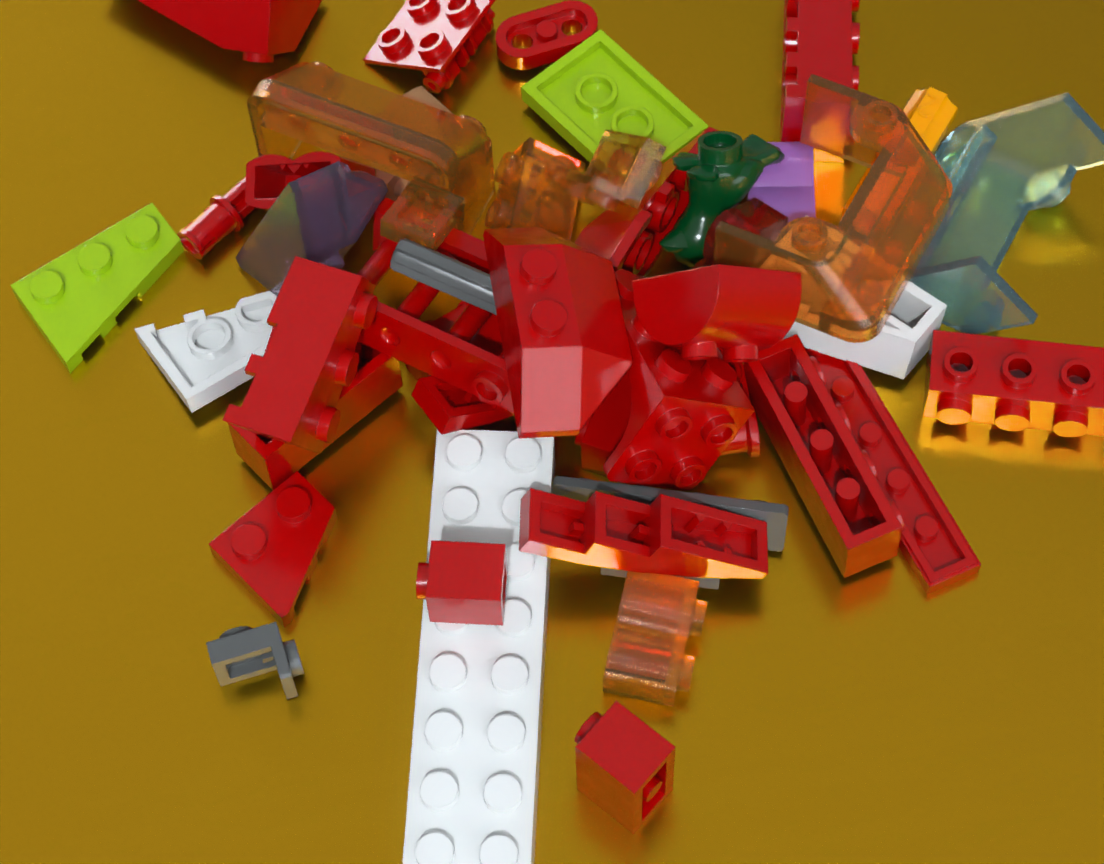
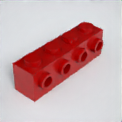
M933 330L926 362L922 417L937 418L939 421L950 425H961L967 422L992 424L1006 431H1020L1026 428L1054 431L1057 435L1063 437H1079L1083 435L1104 436V348Z
M797 334L779 341L768 349L758 351V361L744 363L750 402L843 578L897 556L901 533L905 530L902 515L896 503L891 498L887 499L880 487L877 472L869 454L865 450H860L852 436L851 425L845 410L840 403H834L826 388L825 377L818 361L813 356L809 357Z

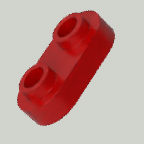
M568 0L509 17L499 25L496 31L497 55L503 64L516 70H528L556 62L598 31L597 14L591 6L584 2ZM569 32H576V34L573 35H565ZM518 47H528L525 49H518Z

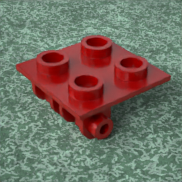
M405 0L403 7L388 27L379 34L376 43L364 57L363 61L367 64L420 70L425 75L423 84L428 90L433 93H440L442 89L447 90L452 86L454 79L461 71L459 67H465L468 64L470 56L476 53L478 46L494 28L493 19L495 18V13L490 7L495 0Z

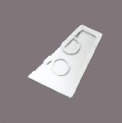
M281 287L241 298L236 308L208 316L205 315L204 309L183 315L185 322L156 330L153 323L134 329L141 345L191 413L254 377L247 375L245 368L251 354L264 356L273 326L268 325L267 318Z

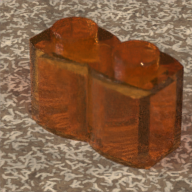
M627 572L605 666L603 692L674 707L677 690L689 692L696 657L686 655V648L690 635L701 637L708 601L697 599L699 581L670 575Z

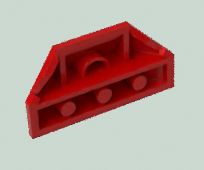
M542 227L485 229L483 239L518 437L520 439L577 436L588 423L590 417L626 375L633 363L613 263L611 260Z

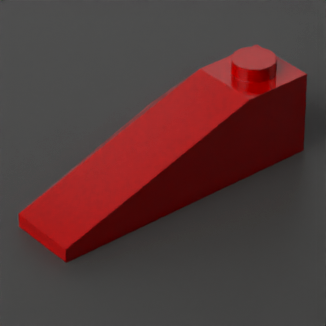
M711 127L704 130L584 227L575 244L611 260L614 271L624 269L635 275L647 277L663 251L659 242L673 229L677 219L686 210L689 203L687 171L676 169L672 158L677 157L680 152L698 154V138L703 134L718 130Z

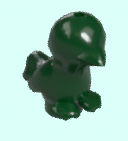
M714 131L703 134L698 138V154L680 152L677 157L672 158L676 169L687 171L689 203L686 210L677 219L673 229L659 242L664 251L672 252L680 263L694 269L706 267L716 262L728 246L729 232L731 230L729 224L734 219L733 214H726V212L739 204L749 193L763 172L764 167L780 163L785 158L782 150L754 134L749 135L743 140L741 136L733 132Z

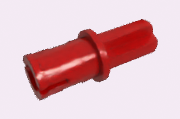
M246 176L223 197L213 195L209 200L210 205L204 212L177 233L184 248L195 258L201 260L218 242L233 230L240 231L243 229V219L256 208L245 203Z

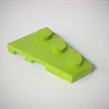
M150 203L11 284V288L17 300L71 374L84 360L82 353L99 335L104 338L117 324L115 317L134 297H142L184 252L181 239L155 205Z

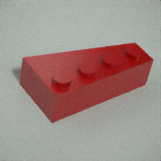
M784 0L780 142H813L814 162L844 163L847 142L857 141L859 111L858 109H852L853 98H857L859 65H853L852 54H858L860 22H852V12L859 11L860 0Z

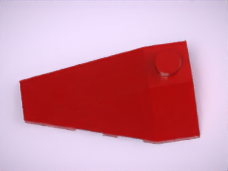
M137 0L223 49L242 51V60L257 63L274 62V54L294 52L322 0Z

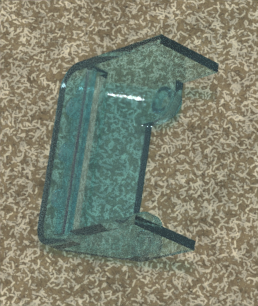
M1068 92L961 124L940 145L877 260L945 303L947 308L941 324L957 331L980 334L1034 324L1038 314L996 271L1028 211L1045 206H1056L1069 194L1071 190L1070 183L1078 170L1104 164V131Z

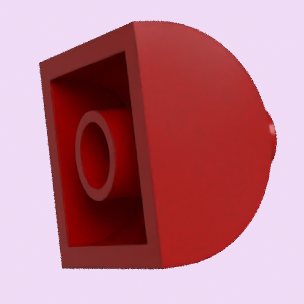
M722 264L632 281L634 305L643 328L651 337L661 343L681 346L682 360L718 358L717 348L723 349V362L758 361V351L774 346L791 329L799 311L802 294L800 272Z

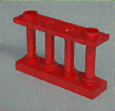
M387 197L374 210L372 250L375 252L357 273L377 286L391 269V257L397 244L401 239L407 238L490 274L483 240ZM418 281L397 309L378 301L373 322L367 330H361L358 342L476 396L484 403L496 405L514 414L503 350L497 356L469 343L491 312L469 303L449 331L444 332L418 320L440 292L438 289Z

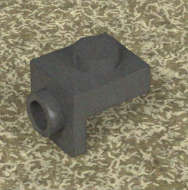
M277 622L256 628L249 626L232 628L221 634L219 639L206 642L211 664L220 687L278 670L286 698L290 699L298 696L293 677L304 674L295 640L283 642Z

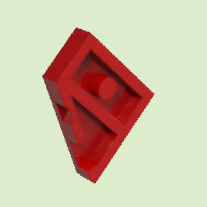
M296 471L209 543L211 553L285 628L292 622L296 613L294 605L305 580L310 581L316 568L318 551L328 541L337 520L336 510L325 497Z

